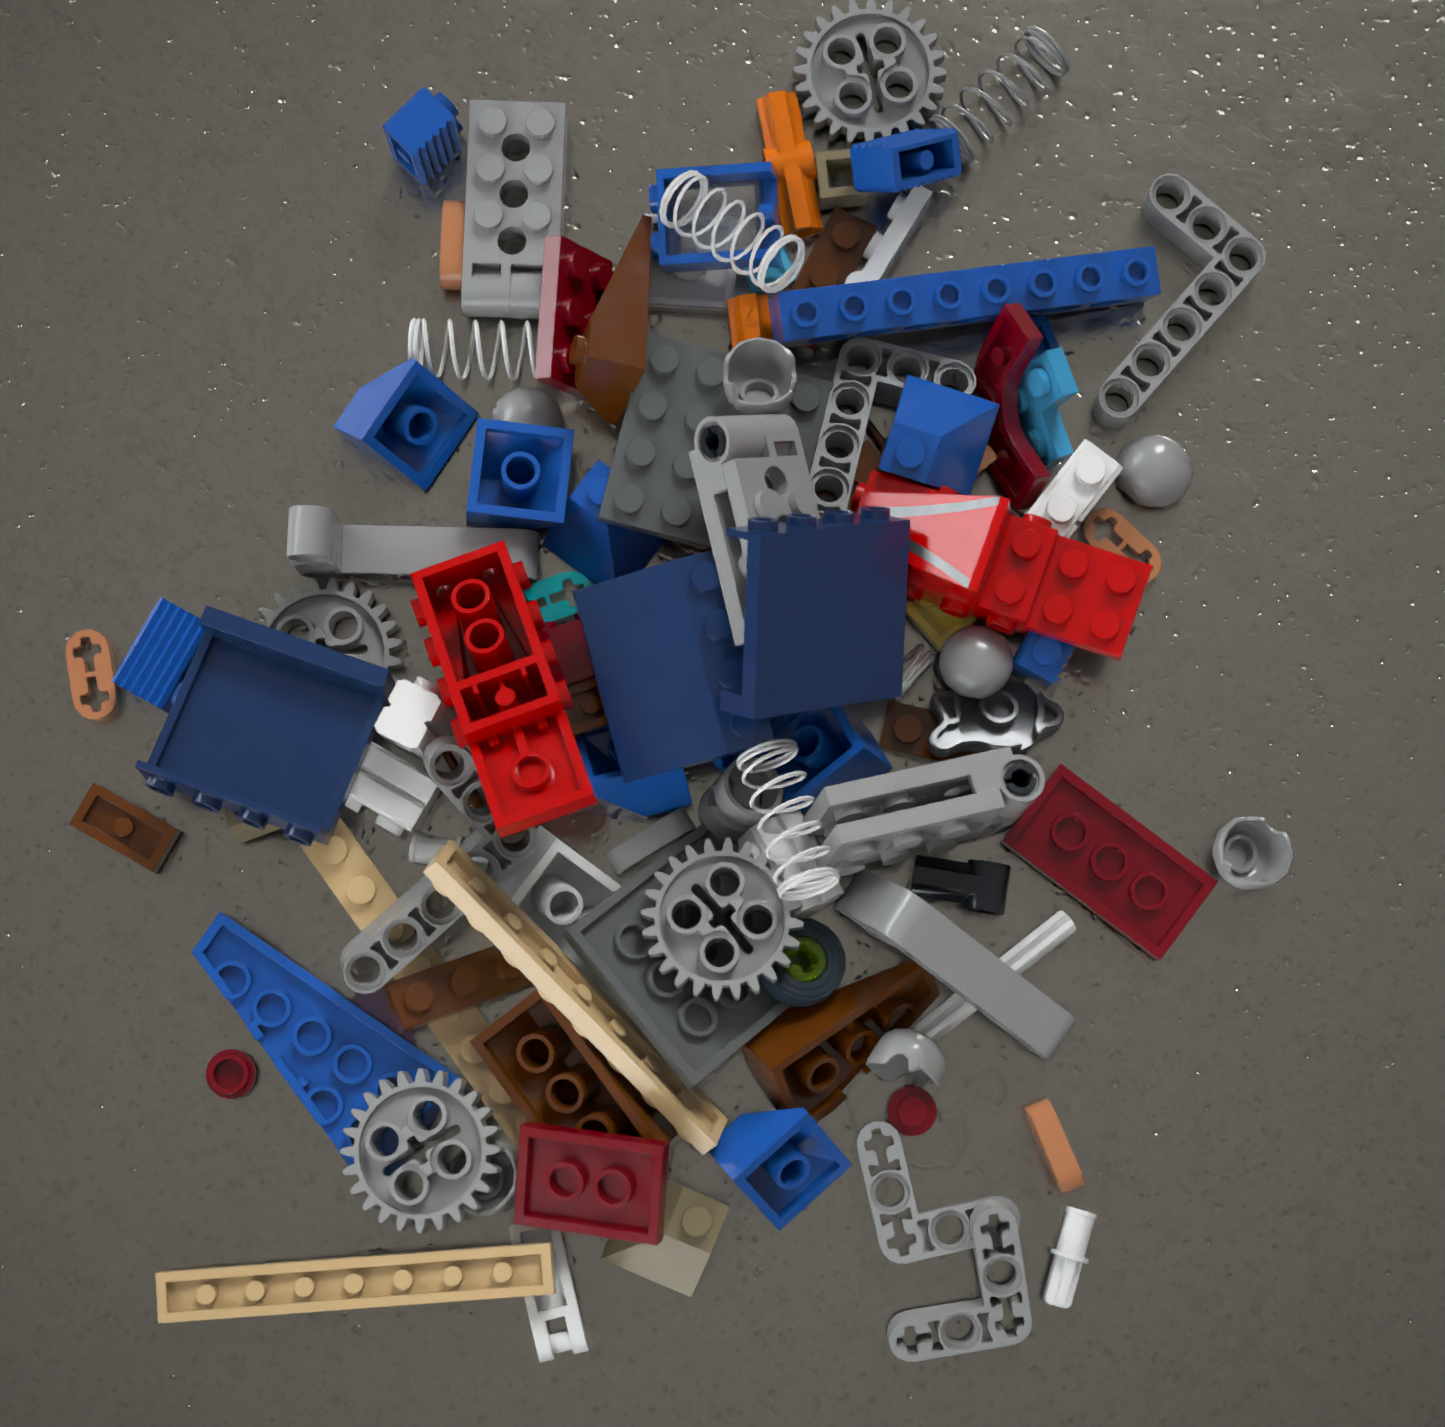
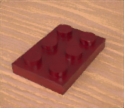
M562 235L546 236L544 241L534 379L588 402L575 386L576 365L569 363L570 348L575 335H583L613 275V262Z
M534 1122L523 1123L519 1127L514 1224L658 1245L663 1241L669 1141Z

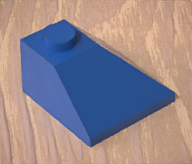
M411 358L360 387L333 428L363 452L415 486L427 491L479 412L417 360Z
M907 374L877 468L938 488L944 485L956 490L961 495H970L1000 404Z
M478 418L466 509V526L527 530L563 526L574 429Z
M599 459L567 499L564 525L552 527L542 544L544 548L576 572L584 575L594 585L646 569L668 540L597 521L611 469Z
M848 705L780 715L770 722L774 739H791L797 742L799 748L798 753L792 760L774 768L778 775L781 776L795 771L807 773L802 781L783 787L782 797L785 802L807 795L815 797L816 800L824 787L886 774L893 769L873 734ZM772 749V750H769V751L762 752V753H761V756H763V755H765V754H767V753H770V752H772V751H774V750H777V749ZM784 753L774 755L764 761L774 759L776 757L783 755ZM794 776V777H790V778L784 779V780H782V783H783V782H786V781L793 780V779H795V778H797V777H799V776ZM801 801V802H798V803L789 805L788 807H792V806H795V805H799V804L804 803V802H806V801ZM812 804L799 810L808 809Z
M608 727L575 737L596 797L644 817L658 813H667L677 808L692 805L684 768L623 784Z
M804 1108L741 1114L723 1130L717 1145L708 1151L778 1231L852 1166L851 1162Z

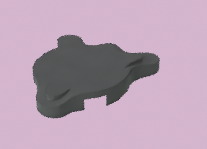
M940 651L936 655L933 668L944 681L939 668ZM1012 670L1010 678L1003 688L984 699L961 696L953 689L933 693L930 699V709L937 718L939 726L931 733L928 748L934 756L940 758L948 757L960 751L981 753L1008 746L1011 747L1013 755H1019L1029 750L1041 738L1058 732L1064 720V712L1059 704L1047 699L1041 692L1037 696L1033 689L1024 683L1026 676Z

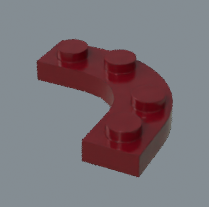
M1012 303L1003 306L980 348L974 368L976 376L974 392H979V398L1000 404L988 440V445L998 458L988 467L1018 511L1030 509L1051 478V474L1027 440L1020 425L1017 409L1018 386L1022 375L1044 337L1021 303Z

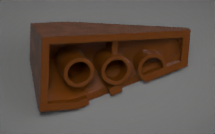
M643 215L583 335H575L569 354V363L576 365L575 386L605 422L613 425L617 424L627 406L630 392L635 391L646 370L652 217Z
M910 960L839 988L821 1003L809 1007L794 1006L786 1009L742 1046L752 1075L776 1110L804 1108L817 1123L834 1111L845 1100L847 1096L842 1091L861 1070L866 1074L871 1071L865 1063L882 1036L896 1028L909 1029L940 995L935 977L915 961Z

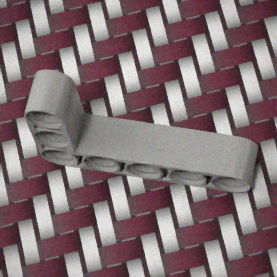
M1168 173L1154 180L1143 202V213L1146 220L1193 259L1203 270L1102 384L1093 401L1092 410L1096 420L1107 428L1116 429L1124 427L1134 418L1251 285L1265 263L1266 253L1261 242L1189 181L1178 174ZM1162 193L1170 194L1177 200L1178 207L1166 209L1157 202L1156 196ZM1205 224L1213 230L1215 238L1204 240L1197 237L1194 233L1193 225ZM1233 254L1245 256L1250 262L1251 269L1246 271L1236 269L1231 264L1229 256ZM1205 288L1215 291L1220 298V304L1211 306L1203 303L1198 291ZM1173 323L1185 326L1189 331L1190 339L1178 341L1172 338L1167 326ZM1142 358L1153 360L1158 365L1159 374L1156 376L1142 374L1137 368L1136 361ZM1110 393H1118L1124 396L1128 403V409L1122 412L1110 409L1106 404L1105 396Z
M864 337L849 339L843 344L832 380L834 384L832 390H830L810 471L820 519L823 518L825 510H847L872 402L897 407L904 383L899 381L895 375L899 373L908 374L942 386L952 385L961 392L973 395L976 387V376L968 364L959 360ZM859 362L864 364L868 370L857 372L851 369L848 364ZM848 404L855 407L858 413L847 415L842 413L837 406ZM839 447L845 450L848 457L835 458L827 452V449ZM828 490L833 492L838 500L825 502L820 500L816 492Z
M296 505L288 509L286 558L298 573L306 578L315 577V579L329 580L330 577H335L337 580L413 582L410 573L504 540L512 563L522 560L530 583L537 582L539 533L533 530L514 528L343 525L331 508L316 505Z
M437 736L424 749V766L432 781L476 828L459 846L471 858L478 856L486 858L489 863L485 873L498 885L533 853L538 843V832L535 826L525 829V834L520 841L512 844L504 843L496 830L489 806L474 808L468 805V798L471 792L482 787L470 750L467 747L460 749L456 738L453 736ZM450 750L460 754V762L456 769L451 772H441L435 769V760L439 754ZM424 875L342 950L340 963L346 984L357 993L368 994L377 991L463 916L464 913L451 900L442 909L429 908L426 905V900L436 889L433 887L431 880ZM406 923L415 928L413 935L404 942H395L388 938L389 931L397 924ZM367 956L377 961L375 969L369 974L359 975L351 971L352 964L360 957Z
M863 869L857 872L845 889V893L840 896L833 906L837 913L861 930L899 949L1012 1037L1047 1061H1050L1077 1022L1075 1017L934 907L902 886Z

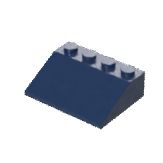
M712 550L674 559L572 592L623 784L741 754L750 747L769 740H775L769 717L750 719L720 710L721 690L742 687L744 645L735 646Z

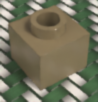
M850 149L815 152L819 209H834L835 206L843 208L867 205L868 192H858L854 188ZM836 179H844L848 182L849 186L833 188L832 182Z

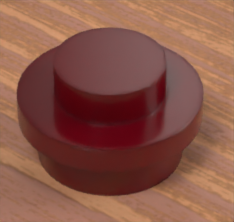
M228 1049L217 1053L209 1061L206 1069V1081L209 1088L219 1097L226 1099L244 1096L251 1090L256 1080L254 1062L246 1053L239 1050Z
M915 1086L904 1087L896 1091L890 1098L887 1106V1116L890 1124L899 1133L907 1136H917L928 1131L934 1124L937 1115L936 1103L933 1097L926 1090Z

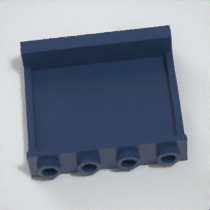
M863 506L860 507V515H854V512L848 510H825L823 518L817 519V516L813 514L791 513L786 515V522L779 523V519L770 517L748 518V526L726 528V536L748 541L742 687L721 690L720 710L750 719H761L902 696L910 536L909 519L890 516V508Z
M206 605L199 621L204 635L148 762L138 760L135 767L147 780L145 786L155 792L169 797H173L175 791L193 797L191 802L194 805L213 813H219L221 807L239 813L237 817L239 821L257 829L265 830L267 824L284 829L283 835L286 838L301 845L312 846L313 841L329 845L375 735L376 729L374 725L384 706H387L388 698L396 685L390 670Z

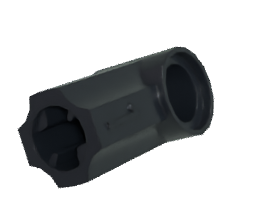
M916 855L911 892L923 900L961 905V909L978 913L1004 915L1011 866L984 860L969 859L968 862H960Z

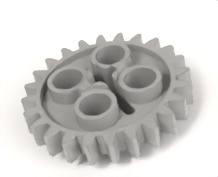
M849 0L848 13L843 14L838 7L833 5L831 6L830 23L824 18L817 16L815 18V29L818 34L810 31L803 33V43L808 48L796 49L795 60L803 65L793 67V79L802 81L795 86L797 98H808L802 104L803 115L817 112L813 123L815 130L821 129L827 124L830 126L828 139L830 142H833L842 133L847 135L846 149H850L857 138L863 139V142L909 131V126L913 129H924L925 121L922 115L932 117V115L936 114L937 106L931 100H942L945 89L937 84L945 82L947 76L946 69L936 66L943 63L945 53L941 50L931 51L937 43L938 36L936 33L922 35L926 25L924 18L913 24L909 22L910 7L907 6L899 15L893 13V0H888L883 10L876 9L874 0H868L866 9L861 10L855 0ZM858 36H862L865 39L870 72L872 75L877 76L875 91L883 108L881 113H877L874 109L870 80L867 73H862L864 58L856 40ZM881 40H889L897 45L898 50L891 54H885L876 49L875 44ZM844 51L850 54L853 60L845 65H839L830 60L829 56L833 52ZM901 84L909 89L910 94L904 98H895L886 89L890 85ZM847 95H856L865 104L858 109H849L840 100Z
M315 577L310 578L309 591L304 593L295 583H292L291 592L293 598L287 601L283 596L275 593L273 596L279 608L275 612L263 607L260 609L261 614L268 620L265 625L267 627L288 633L294 626L305 625L309 628V638L307 641L321 646L327 645L330 649L338 652H345L359 646H367L368 651L364 654L346 655L389 670L404 667L405 663L401 659L392 656V652L404 647L403 641L389 638V635L399 628L395 620L381 622L389 611L387 606L381 604L371 609L370 607L375 595L368 590L357 598V585L353 581L347 584L343 592L339 590V584L335 577H330L326 589H321ZM345 617L356 619L358 623L357 630L351 638L346 640L335 638L334 627L340 619ZM392 676L396 684L398 680Z
M726 837L722 851H715L710 839H705L704 853L700 855L690 845L685 846L687 861L681 863L673 856L668 858L673 871L671 875L659 871L655 872L654 876L662 886L661 890L646 889L645 896L650 901L656 903V906L641 910V916L649 921H654L655 925L644 929L642 935L645 939H658V943L650 948L648 954L650 958L665 955L666 959L659 968L660 973L665 975L676 969L678 974L675 980V987L679 989L691 980L694 982L693 995L696 998L702 994L705 987H711L714 1002H719L723 988H730L735 1001H738L741 996V986L745 984L757 995L760 993L758 978L763 976L772 983L777 981L776 973L772 968L774 964L786 968L790 967L791 961L783 953L784 948L798 950L800 947V942L790 936L789 932L803 929V921L790 917V914L802 909V901H786L779 898L777 893L779 885L774 883L773 876L780 865L769 870L766 867L769 859L766 858L765 851L756 859L752 858L751 842L747 841L738 853L733 852L731 838ZM785 868L779 872L778 880L782 877ZM721 873L734 875L740 883L737 891L730 896L716 894L711 888V883L717 875ZM693 886H700L722 914L730 910L733 912L731 916L732 926L753 947L754 950L751 954H746L724 926L720 925L715 929L711 927L714 923L713 914L692 892ZM790 888L785 892L794 891L796 888ZM684 905L694 906L702 914L700 922L691 929L680 928L673 921L676 910ZM755 910L766 912L772 919V925L769 930L763 934L749 932L743 924L744 918L748 913ZM722 942L728 944L734 951L733 960L724 967L712 966L705 958L706 951L715 943Z
M418 1068L415 1082H413L407 1071L398 1072L397 1087L388 1079H381L379 1085L382 1095L378 1096L372 1092H365L363 1096L369 1108L367 1110L352 1108L351 1110L352 1115L360 1121L358 1128L349 1127L343 1129V1133L355 1139L354 1146L340 1149L341 1154L354 1157V1164L343 1170V1175H358L359 1181L351 1188V1194L367 1192L369 1196L365 1200L362 1209L368 1211L378 1206L382 1207L378 1217V1222L387 1223L394 1215H397L396 1226L399 1231L407 1230L413 1219L417 1233H427L431 1218L438 1231L448 1228V1214L458 1223L466 1221L463 1206L467 1205L474 1210L481 1209L483 1206L476 1193L478 1191L493 1193L495 1190L491 1183L485 1179L487 1173H502L501 1167L490 1162L491 1155L505 1152V1147L491 1144V1137L500 1133L502 1126H487L485 1121L493 1114L494 1108L483 1107L478 1109L476 1105L483 1093L479 1090H474L465 1096L463 1093L467 1080L464 1078H457L449 1087L448 1072L439 1070L432 1083L428 1069ZM435 1102L441 1109L442 1119L435 1129L430 1130L423 1124L422 1111L428 1103ZM458 1125L461 1131L458 1135L426 1151L428 1161L426 1159H413L403 1164L390 1176L385 1174L387 1166L414 1154L420 1149L417 1141L432 1142L447 1133L453 1126ZM387 1128L394 1129L399 1137V1146L392 1155L385 1154L379 1144L381 1134ZM455 1145L460 1146L465 1151L467 1157L464 1169L457 1174L452 1172L446 1164V1155ZM412 1171L417 1172L422 1177L424 1183L423 1191L416 1199L408 1197L403 1187L406 1176Z

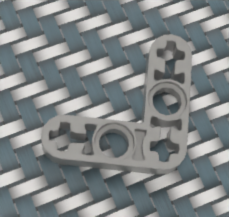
M884 1121L869 1122L859 1130L856 1137V1150L878 1245L881 1252L890 1261L897 1264H907L972 1249L973 1241L970 1220L965 1211L975 1208L980 1202L988 1199H997L1006 1203L1011 1208L1019 1229L1021 1220L1017 1206L1010 1199L1002 1196H988L918 1213L898 1131L891 1124ZM880 1129V1133L883 1136H891L892 1145L885 1147L887 1163L895 1159L898 1160L899 1170L884 1169L870 1176L868 1166L879 1165L875 1151L866 1150L864 1147V1141L872 1138L871 1130ZM886 1177L898 1179L904 1188L902 1200L894 1206L882 1205L876 1198V1186ZM909 1208L911 1218L900 1219L904 1232L906 1234H914L915 1242L908 1244V1253L900 1255L897 1248H888L887 1239L893 1238L895 1232L891 1220L883 1225L881 1224L880 1214H897ZM946 1215L956 1216L963 1225L961 1238L953 1244L942 1243L935 1234L937 1221ZM981 1226L988 1229L992 1243L1001 1242L999 1232H996L994 1226Z
M997 1199L985 1200L973 1209L970 1216V1228L981 1298L906 1310L896 1314L887 1326V1339L892 1353L897 1358L906 1362H916L1011 1346L1022 1342L1028 1337L1032 1329V1317L1019 1230L1015 1216L1006 1203ZM997 1214L1000 1221L1007 1222L999 1225L998 1229L1003 1247L993 1248L992 1238L988 1229L981 1227L988 1224L989 1215ZM999 1260H1006L1015 1267L1013 1277L1003 1284H995L987 1278L989 1267ZM1009 1297L1010 1307L1014 1316L1021 1317L1013 1320L1012 1329L1004 1330L1001 1322H995L1003 1319L1002 1303L999 1298ZM964 1316L973 1322L971 1333L966 1338L960 1340L950 1338L945 1333L947 1323L954 1317ZM936 1321V1330L941 1342L933 1343L931 1333H929L932 1331L928 1322ZM908 1326H914L915 1332L922 1334L916 1336L915 1345L906 1346L904 1339L900 1338L904 1336V1328Z

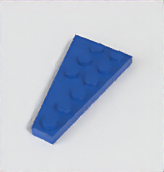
M223 912L218 913L192 950V954L225 999L234 1007L247 1025L246 1027L256 1041H259L273 1060V1064L311 1116L339 1150V1154L348 1166L354 1164V1157L341 1154L340 1149L354 1146L355 1139L343 1133V1129L349 1127L358 1128L360 1121L352 1115L351 1110L352 1108L363 1110L369 1108L363 1096L365 1092H372L378 1096L382 1095L379 1085L381 1079H388L397 1087L398 1072L407 1071L413 1082H415L418 1068L428 1069L431 1083L439 1070L448 1072L449 1087L457 1078H461ZM435 1102L428 1103L422 1111V1121L428 1129L441 1112L440 1107ZM387 1128L380 1137L379 1144L385 1154L392 1155L399 1146L398 1134L392 1128ZM410 1156L387 1166L385 1174L387 1176L393 1174L406 1163Z

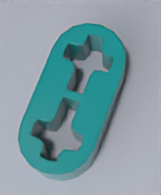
M569 571L532 583L531 589L523 591L525 599L527 598L528 602L536 599L537 604L546 601L547 606L540 608L544 623L555 621L557 625L574 619V614L577 612L576 606L571 607L568 600L552 604L550 599L564 594L563 585L567 583H573L576 589L592 586L584 575Z

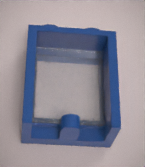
M771 161L656 169L657 184L649 186L651 213H658V232L651 233V253L653 261H659V265L667 274H672L673 272L732 269L730 262H719L713 256L712 250L700 249L694 243L693 237H681L675 229L668 228L660 220L659 208L663 194L670 183L684 172L694 170L704 175L708 179L707 194L715 188H724L727 192L726 206L735 200H743L746 204L744 220L755 212H761L765 217V227L762 234L771 226L780 225L778 173ZM694 177L686 179L672 194L666 212L669 222H673V210L678 195L688 181ZM699 180L693 182L681 198L677 210V221L685 216L694 205L699 194ZM721 192L712 194L704 203L696 221L695 233L705 228L719 212L723 202V194ZM735 204L724 214L715 234L714 245L724 240L736 227L742 214L740 204ZM759 217L750 219L741 230L734 247L733 257L742 253L755 239L761 226V219ZM693 219L679 228L685 233L692 234ZM714 225L703 234L697 236V240L702 245L711 246V233ZM778 229L769 232L762 240L756 251L753 267L760 265L764 254L770 246L780 239V231ZM733 237L722 246L715 248L721 257L730 258V246ZM753 248L746 255L734 261L738 268H749V259ZM781 248L768 267L781 268Z

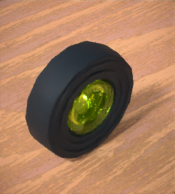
M796 917V919L804 922L803 929L791 931L789 935L800 942V947L798 950L784 948L783 953L791 961L800 952L801 958L805 960L810 959L811 965L803 973L800 965H792L791 963L790 967L786 968L774 964L772 968L776 973L777 981L772 983L763 976L760 977L763 987L775 999L789 1006L809 1007L825 1001L839 987L846 970L845 952L839 938L828 926L812 918Z

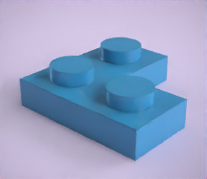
M1062 347L1047 350L1028 364L1018 386L1017 409L1020 425L1027 440L1047 469L1055 467L1074 453L1057 408L1077 394L1079 390Z

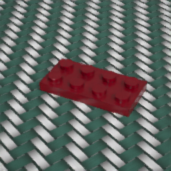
M1061 763L1046 781L1042 793L1020 816L1001 841L1003 845L1157 961L1162 959L1218 883L1216 879Z

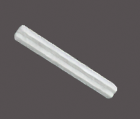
M1058 911L999 959L1022 975L1072 935L1077 928L1064 911ZM955 993L914 1025L913 1030L922 1032L937 1042L977 1009Z

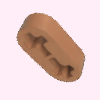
M444 200L439 269L441 290L462 289L465 201Z
M1100 508L1087 516L1080 532L1083 543L1125 557L1127 556L1122 552L1124 548L1136 558L1143 553L1149 559L1147 564L1153 565L1147 584L1156 578L1162 564L1159 551L1120 513L1113 509ZM1094 521L1100 525L1105 524L1107 521L1112 523L1114 527L1110 534L1120 545L1117 547L1106 537L1097 541L1093 537L1096 527L1092 523Z
M83 629L73 634L66 645L65 655L72 699L75 709L81 716L93 722H105L112 719L118 713L121 706L120 687L111 682L117 672L114 650L111 642L101 633L91 629ZM89 640L93 645L101 648V653L94 655L95 671L90 672L88 662L78 657V652L85 650V642ZM93 680H97L99 691L109 695V700L101 703V711L96 712L94 707L85 704L86 699L93 696Z
M1045 1098L1024 1107L1030 1127L1059 1192L1064 1195L1085 1186L1080 1167L1049 1099Z

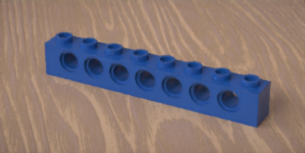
M1155 246L783 291L777 292L770 298L768 306L773 340L778 341L784 347L849 340L856 337L865 338L996 321L1005 304L1021 303L1030 317L1143 303L1160 295L1161 288Z

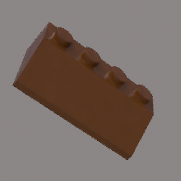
M537 989L469 1041L527 1122L670 1141L678 1135L675 1127L656 1108L649 1106L642 1098L640 1091L623 1074L616 1072L609 1065L606 1057L588 1039L580 1036L565 1015L553 1003L544 1000Z

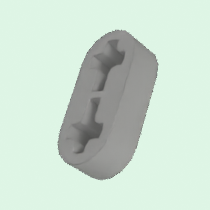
M684 807L617 845L604 856L616 876H620L678 842L696 829Z

